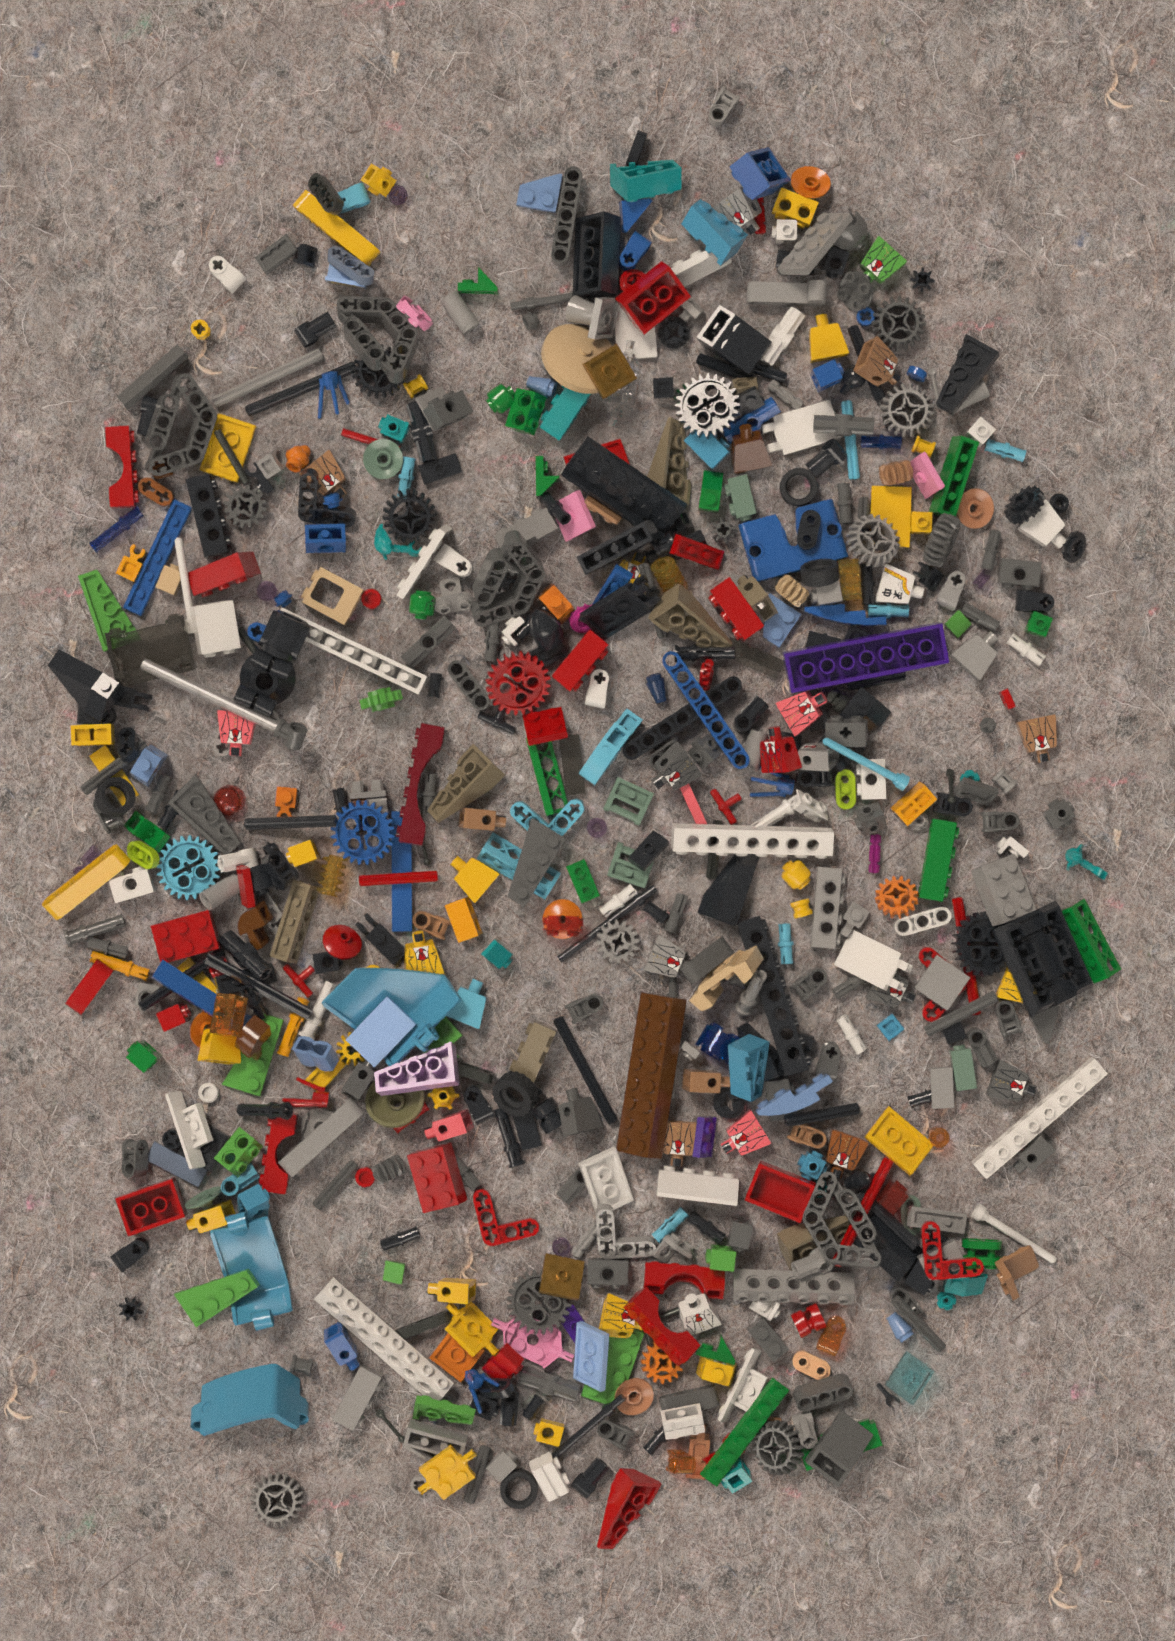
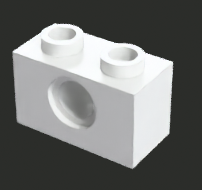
M869 759L885 768V759ZM856 764V775L860 776V784H857V796H860V800L886 799V777L861 764ZM870 773L876 777V782L873 785L867 784L865 780L866 776Z
M141 866L132 869L133 873L125 875L124 872L116 874L113 877L114 879L109 880L115 903L156 892L150 869L144 870ZM130 878L135 879L137 882V886L133 890L127 886V881Z

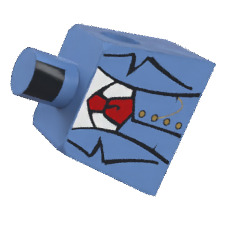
M153 745L145 747L130 771L131 777L149 787L168 754Z

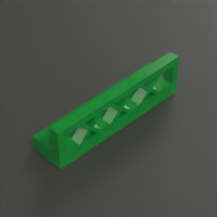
M552 741L548 742L549 746L545 753L538 750L536 745H528L546 816L559 813L563 809L553 810L551 801L555 795L563 799L564 806L568 803ZM549 749H550L551 757H550L549 755H547V752H548ZM538 752L543 754L541 759L539 758ZM545 756L553 761V767L550 772L541 766ZM554 768H555L556 776L553 775V774H551L552 771L554 770ZM543 771L548 774L546 779L544 777ZM550 775L558 780L559 785L555 791L547 788L546 785ZM559 787H560L561 795H559L558 793H556V792L558 791ZM548 791H550V792L553 793V795H552L551 798H550V796H549V792H548Z
M1085 898L1061 910L1093 983L1108 979L1120 971L1121 967ZM1079 906H1081L1084 912V917L1081 916L1078 910ZM1088 925L1092 927L1093 934L1090 933ZM1098 943L1102 946V952L1097 947ZM1107 961L1110 962L1113 968L1111 971L1107 966Z

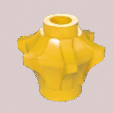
M452 1086L433 1089L432 1092L428 1093V1097L432 1098L435 1109L438 1107H448L450 1110L455 1098H459V1094L454 1091ZM445 1092L447 1098L441 1099L440 1093Z

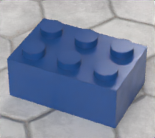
M769 147L747 152L729 166L732 170V176L736 181L740 182L743 186L744 194L751 198V200L772 195L791 181Z

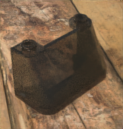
M172 614L168 616L164 624L126 632L121 630V628H113L109 630V633H104L114 678L121 686H131L160 679L140 669L145 658L178 674L197 669L184 615Z

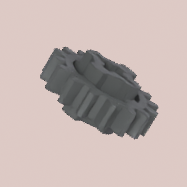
M239 485L238 491L232 488L233 495L227 494L226 496L229 498V501L224 502V505L228 506L224 512L230 513L227 519H234L233 525L236 526L240 523V527L243 529L245 524L249 528H252L253 522L259 525L258 519L265 518L262 512H267L268 510L263 507V505L267 504V501L261 500L264 494H257L258 488L255 487L251 490L250 485H247L246 489ZM247 493L253 496H251L250 498H244L241 494ZM236 499V501H237L236 508H235V509H232L233 502H234V500ZM240 500H242L246 504L250 503L248 508L251 514L244 509L241 510L243 508V505ZM259 504L258 512L255 514V505ZM242 515H246V516H248L250 519H248V520H242V519H239L238 517H240V516H242Z

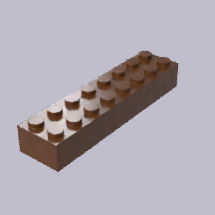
M641 992L616 1147L619 1152L645 1158L662 1159L686 999L656 993Z

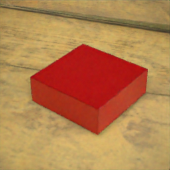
M1008 688L999 692L1000 698L1007 710L1016 707Z

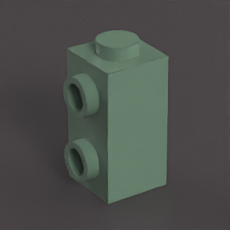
M747 474L727 479V484L724 485L726 496L731 497L732 504H729L731 516L735 515L736 520L741 519V522L752 520V516L756 515V509Z
M965 1044L953 1046V1050H949L953 1069L955 1090L963 1091L977 1088L971 1048H965Z

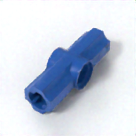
M771 396L765 400L764 406L736 419V424L729 423L731 430L725 427L724 436L731 444L732 436L740 434L739 427L741 425L750 424L752 431L759 430L761 424L779 414L781 410ZM754 418L753 421L747 422L749 419Z

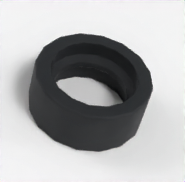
M794 468L783 475L779 491L787 504L802 507L809 504L815 498L818 491V482L811 471L805 468ZM796 475L805 477L810 483V492L802 499L791 497L787 491L788 481Z
M833 559L811 560L800 567L802 583L808 587L828 586L837 582L840 578L838 563Z
M112 777L105 780L95 793V803L98 809L109 817L124 815L134 806L136 800L133 786L121 777ZM113 786L123 792L126 800L123 807L115 808L107 802L105 790L108 787Z
M514 1469L502 1480L500 1494L504 1503L509 1507L525 1509L536 1500L538 1483L534 1475L529 1471ZM517 1477L525 1478L531 1486L530 1495L520 1501L512 1499L507 1491L508 1483Z

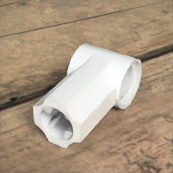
M256 847L218 856L217 864L221 873L235 871L236 866L245 865L249 868L259 865Z

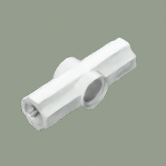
M790 307L780 324L776 325L768 338L772 341V344L760 359L762 362L772 367L782 350L786 349L794 337V332L805 317L799 310Z

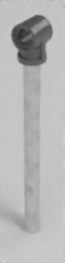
M146 658L142 662L141 670L274 732L273 737L282 738L283 744L289 749H301L308 731L303 724L298 722H290L288 724L284 719L280 721L274 720Z

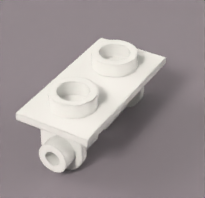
M796 790L798 796L795 799L792 798L789 802L793 810L800 814L803 813L805 817L813 822H820L822 818L827 821L829 820L827 807L823 802H818L808 793Z

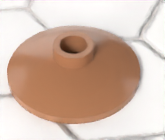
M977 488L965 491L957 511V517L964 526L973 529L985 526L991 520L994 512L991 496L986 491ZM971 505H974L973 512L970 511Z
M632 1378L624 1381L617 1388L614 1396L615 1399L620 1394H623L626 1398L617 1407L619 1411L626 1415H637L650 1407L654 1398V1392L646 1380Z

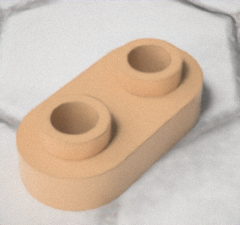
M804 1350L797 1351L793 1355L792 1363L798 1371L816 1380L830 1375L831 1369L827 1361ZM801 1358L806 1359L804 1365L799 1364ZM819 1367L824 1368L822 1374L817 1373Z

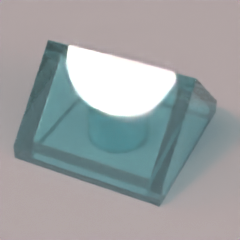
M906 1351L885 1385L911 1405H914L935 1371L930 1365Z

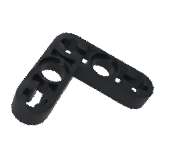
M304 469L299 481L298 517L300 520L315 524H345V527L353 526L357 517L356 511L345 506L328 508V505L318 503L319 474L315 469ZM307 476H311L312 481L310 485H307ZM310 492L314 497L308 499L304 497L303 493ZM306 505H307V506L310 505V506H309V513H310V514H306V511H305ZM324 511H328L333 516L331 518H326L322 515V513Z

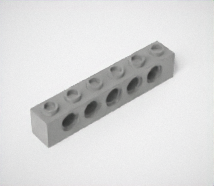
M734 1269L733 1300L740 1302L751 1300L763 1303L778 1301L780 1303L799 1302L801 1304L809 1302L819 1304L839 1303L840 1305L853 1304L854 1273L828 1272L820 1274L816 1272L796 1279L793 1271ZM770 1286H775L777 1289H772Z

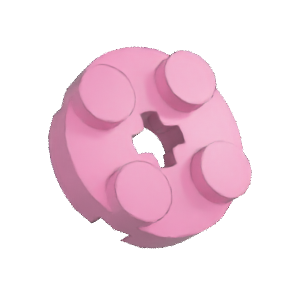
M404 295L396 305L398 310L410 317L408 321L417 328L419 326L423 331L428 330L433 325L431 318L419 305L411 304L413 300Z

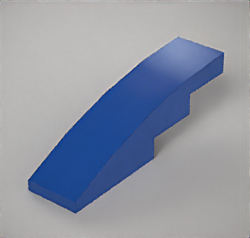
M845 604L803 608L804 613L841 624L858 626L887 625L886 617L866 618L865 610L845 612Z

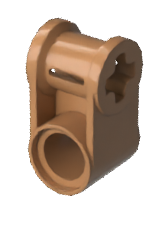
M423 910L417 911L413 916V924L416 928L445 940L446 937L444 935L448 926L451 925L450 920ZM420 914H424L427 917V923L424 925H419L416 922V917Z
M809 1124L793 1126L790 1135H787L788 1139L813 1148H822L827 1140L822 1130ZM816 1133L823 1136V1141L820 1144H815L811 1140L812 1136Z

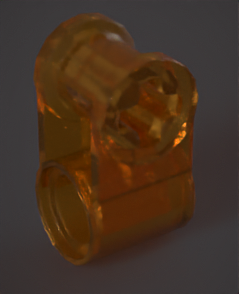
M837 1315L829 1318L826 1324L827 1327L822 1332L816 1349L834 1357L840 1348L842 1338L846 1332L844 1319ZM840 1323L841 1328L834 1330L833 1325Z
M680 1449L667 1450L669 1458L666 1471L673 1474L695 1473L696 1459L694 1456Z

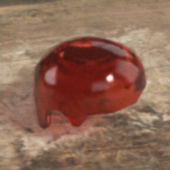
M230 784L219 788L213 798L224 816H231L242 810L246 799L243 790L238 786Z

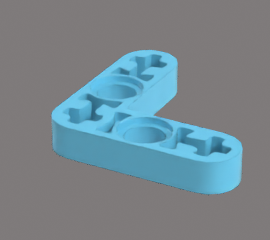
M577 798L570 800L550 824L523 801L515 802L510 808V814L527 831L531 818H534L563 836L583 814L585 804ZM578 803L580 805V812L575 811L571 817L564 813L565 810L567 813L572 810L571 804L576 805ZM515 806H517L518 808L522 806L524 808L523 813L525 815H528L529 812L532 815L529 816L527 820L524 822L522 819H524L525 816L521 813L517 815L515 813L517 811ZM564 817L567 819L568 825L566 828H560L557 825L558 818Z

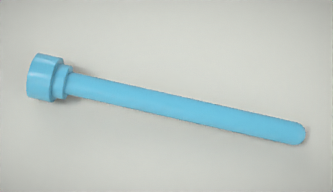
M829 738L823 739L825 746L886 777L901 791L908 785L910 780L908 775L904 773L895 774Z

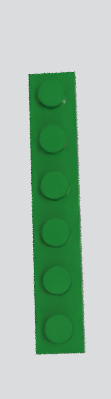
M772 1377L701 1471L700 1475L717 1487L789 1392V1389Z

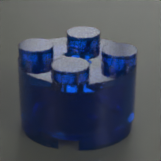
M714 1022L713 1024L710 1023V1025L706 1024L695 1046L700 1047L701 1045V1051L718 1061L725 1059L724 1064L729 1065L728 1045L739 1040L740 1037L733 1033L726 1034L723 1032L724 1028Z

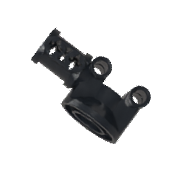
M273 610L259 641L262 650L256 648L254 653L242 665L240 685L233 701L271 717L275 706L286 700L294 690L296 672L291 661L297 660L311 629L306 621L288 612ZM265 672L272 676L273 685L270 689H264L258 685L257 676L260 673Z

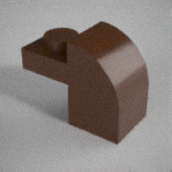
M261 901L255 904L256 907L245 911L240 916L237 925L239 935L247 933L249 942L256 950L263 948L270 941L263 926L271 921L273 916L265 901Z
M254 1015L240 1031L235 1047L242 1051L246 1057H252L258 1061L262 1056L261 1046L271 1036L270 1025Z

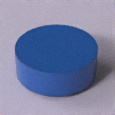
M909 366L906 372L910 378L919 382H924L927 377V373L916 366Z

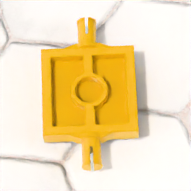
M473 1302L466 1304L460 1310L453 1303L447 1304L445 1308L454 1316L444 1329L472 1357L483 1348H486L494 1356L499 1349L491 1343V1340L499 1329L491 1326L492 1321Z
M449 1445L419 1467V1472L426 1479V1483L418 1487V1491L421 1492L420 1494L423 1495L432 1488L445 1500L473 1480L476 1474L469 1467L468 1462L477 1457L476 1452L471 1449L468 1453L462 1455L452 1445Z

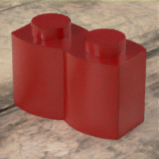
M506 1343L494 1356L492 1355L486 1361L481 1370L490 1378L511 1379L513 1377L512 1373L516 1375L523 1368L521 1363L524 1361V1358Z

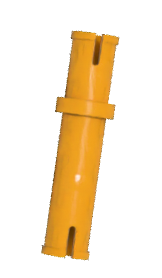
M93 950L90 956L92 957L89 960L90 963H95L99 959L113 970L124 973L127 977L133 976L144 981L148 980V973H150L151 969L135 965L133 961L126 962L96 952L95 950Z
M297 997V1001L308 1006L310 1002L308 999ZM294 1012L289 1014L290 1020L277 1051L278 1054L289 1057L301 1022L305 1020V1018Z

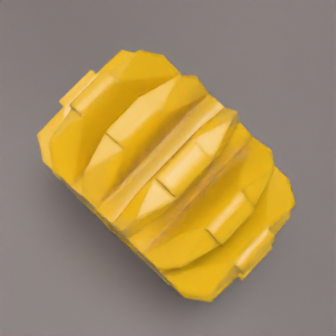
M342 1035L341 1039L344 1043L337 1042L336 1044L342 1047V1049L336 1050V1053L344 1054L339 1058L340 1061L347 1057L346 1065H350L351 1059H353L355 1066L358 1064L357 1058L364 1062L365 1058L358 1051H355L353 1054L349 1052L351 1049L348 1050V1046L351 1045L346 1041L347 1038Z

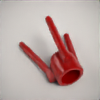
M297 1077L296 1081L318 1090L313 1092L312 1100L282 1098V1102H290L293 1107L327 1108L330 1092H325V1087L317 1086Z

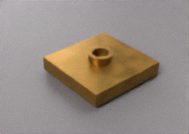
M618 344L611 346L582 364L602 399L607 398L638 379Z
M546 1253L539 1293L578 1301L585 1261Z

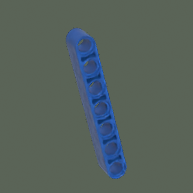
M667 652L662 658V664L732 766L737 769L746 768L750 762L747 752L681 657L676 652ZM673 655L676 657L677 663L675 666H668L665 659L667 656ZM679 672H686L688 674L687 682L681 683L678 681L677 675ZM692 688H696L700 692V696L696 700L689 697L688 692ZM702 705L710 706L711 714L709 716H703L700 713ZM715 721H719L723 725V729L719 733L712 730V723ZM725 738L733 739L734 747L732 749H726L723 746ZM738 754L745 756L746 762L742 766H738L735 763V757Z

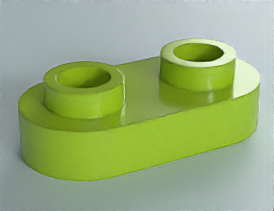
M847 769L839 771L835 776V801L841 809H850L856 803L855 775ZM842 776L848 777L847 783L841 781ZM843 796L849 797L848 803L842 802Z
M140 840L132 841L127 846L128 857L145 869H153L158 866L160 857L152 847Z

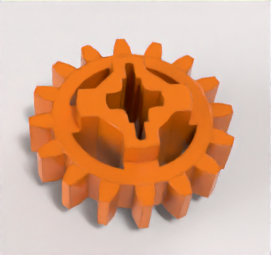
M892 876L891 881L885 878V884L879 883L880 890L875 891L877 896L875 897V902L878 904V910L883 909L884 916L890 913L892 919L895 915H898V918L901 919L903 913L909 916L908 910L915 911L913 904H918L917 897L919 895L918 891H915L916 885H911L910 879L904 881L903 876H900L899 880H896V877Z
M653 1341V1347L647 1345L648 1352H642L645 1359L640 1360L642 1364H645L641 1368L642 1371H648L646 1377L650 1378L653 1376L652 1381L656 1382L659 1379L661 1384H664L665 1379L672 1382V1376L678 1378L676 1372L683 1371V1369L676 1364L672 1367V1361L665 1352L657 1351L661 1348L655 1344V1341ZM652 1356V1357H653V1363L650 1365V1364H649V1361H650V1357ZM660 1358L665 1360L666 1363L664 1365L658 1361ZM660 1371H667V1372H668V1373H666V1374H657V1373H659Z

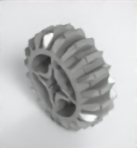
M904 383L901 384L900 391L897 386H894L893 391L895 394L888 391L887 396L890 399L886 397L882 399L887 405L880 406V409L886 410V412L880 414V417H887L883 424H891L887 430L891 431L893 427L896 428L894 432L896 436L899 431H902V438L906 437V432H909L910 438L913 437L914 430L920 435L921 430L919 427L926 430L928 427L924 422L928 424L932 422L927 416L934 415L933 411H928V409L934 407V404H927L932 399L931 396L924 398L923 396L927 391L923 390L920 394L918 392L920 389L919 385H917L915 390H912V383H909L908 389L905 388ZM908 395L917 398L922 405L912 404ZM901 396V407L891 410L893 400ZM905 404L908 409L913 410L909 413V417L906 412H901L905 408ZM923 411L921 421L913 425V414ZM893 416L902 417L907 426H903L897 423L894 420Z
M869 514L867 517L864 515L860 519H856L849 527V532L846 535L848 538L846 545L851 546L848 552H854L853 559L857 557L860 559L859 564L864 561L866 567H869L871 564L874 568L879 565L882 567L886 563H890L893 557L897 555V550L900 547V544H898L900 537L895 536L898 530L892 529L893 523H886L887 518L881 520L880 515H877L875 518L873 514ZM862 529H871L870 532H860ZM875 550H885L883 553H875Z
M277 1472L276 1478H274L273 1474L269 1473V1480L262 1476V1483L257 1481L255 1483L257 1488H252L251 1493L254 1495L250 1496L249 1500L255 1503L251 1504L250 1508H257L253 1515L257 1516L260 1514V1522L264 1518L267 1519L266 1526H269L270 1522L273 1521V1527H277L280 1521L283 1527L285 1526V1519L291 1524L293 1521L292 1517L297 1518L299 1516L296 1511H302V1507L298 1504L304 1503V1499L298 1497L303 1495V1491H296L299 1489L300 1484L298 1483L293 1486L292 1484L295 1479L291 1478L288 1481V1474L280 1478L281 1474ZM271 1485H281V1486H283V1487H282L280 1490H278V1491H274V1490H272L271 1488H270V1489L267 1488L268 1486H271ZM288 1490L293 1498L292 1508L288 1505V1502L285 1500V1495ZM262 1492L269 1501L266 1509L261 1503ZM282 1493L280 1502L278 1501L271 1506L274 1498L279 1497ZM274 1509L286 1511V1513L280 1515H275L271 1512Z

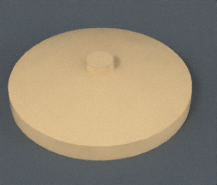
M565 324L554 328L545 338L541 348L542 361L548 373L559 384L572 391L584 394L599 393L582 364L613 345L606 338H588L589 327Z

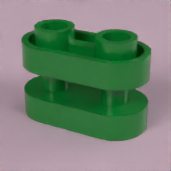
M962 1238V1247L968 1248L967 1254H962L963 1258L976 1257L985 1265V1269H997L995 1262L1001 1257L995 1256L996 1250L1002 1249L1001 1240ZM976 1249H987V1255L975 1254ZM974 1261V1262H972V1265H971V1266H965V1267H966V1268H977V1264H976L975 1261Z

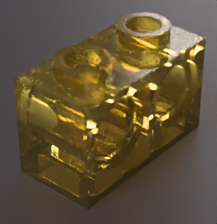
M859 559L838 560L840 574L838 581L841 588L842 602L861 600Z

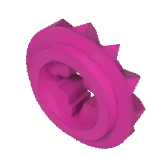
M585 603L582 607L577 606V609L571 612V618H569L571 628L578 633L592 631L580 619L579 613L590 607Z

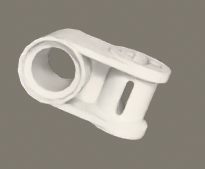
M215 256L209 261L211 273L232 294L246 280L245 276L223 257ZM215 263H217V264L222 263V268H223V269H222V270H220V269H216V270H215L214 264H215Z
M445 543L433 559L461 577L469 576L473 570L470 561ZM466 563L467 570L459 572L460 568L458 565Z
M597 669L592 672L589 687L587 688L585 705L605 708L609 681L606 671ZM601 672L602 676L605 677V681L597 684L594 676Z

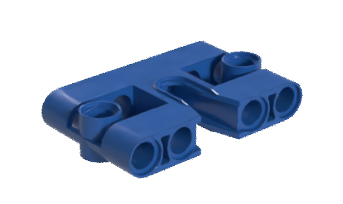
M833 499L802 506L795 510L797 534L801 516L805 511L814 510L821 517L817 542L811 550H802L798 545L791 546L788 543L785 530L776 514L738 525L752 576H754L758 583L781 577L785 574L799 572L801 565L811 560L833 559L839 561L849 557ZM811 516L807 518V521L809 523H813L815 521L814 518ZM831 525L835 526L837 528V534L829 535L827 532V527ZM809 536L803 537L804 542H810ZM750 548H759L760 555L757 557L750 555Z

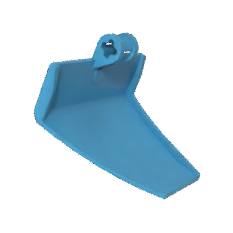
M355 968L322 1001V1005L353 1029H356L387 996L393 1000L417 1024L383 1058L387 1065L391 1066L399 1063L415 1046L426 1052L428 1046L434 1040L437 1041L439 1039V1035L434 1027L461 1002V998L450 980L442 974L391 968Z

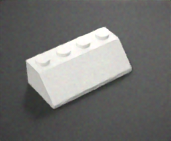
M664 1165L658 1171L656 1194L660 1197L737 1206L739 1178L735 1177L733 1173L724 1172L723 1176L715 1175V1171L703 1170V1173H697L693 1168H683V1171L675 1170V1166Z

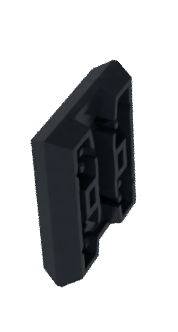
M1056 901L993 930L995 940L1030 1018L1093 987V982L1061 908ZM1053 934L1056 936V942L1052 938ZM1064 960H1066L1068 967L1064 965Z

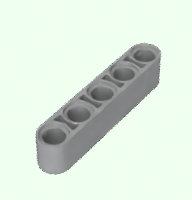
M351 1097L278 1163L292 1178L365 1112Z

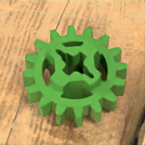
M390 687L368 692V697L359 700L361 710L371 708L372 712L395 707L394 702L402 700L403 696L401 690L391 691Z

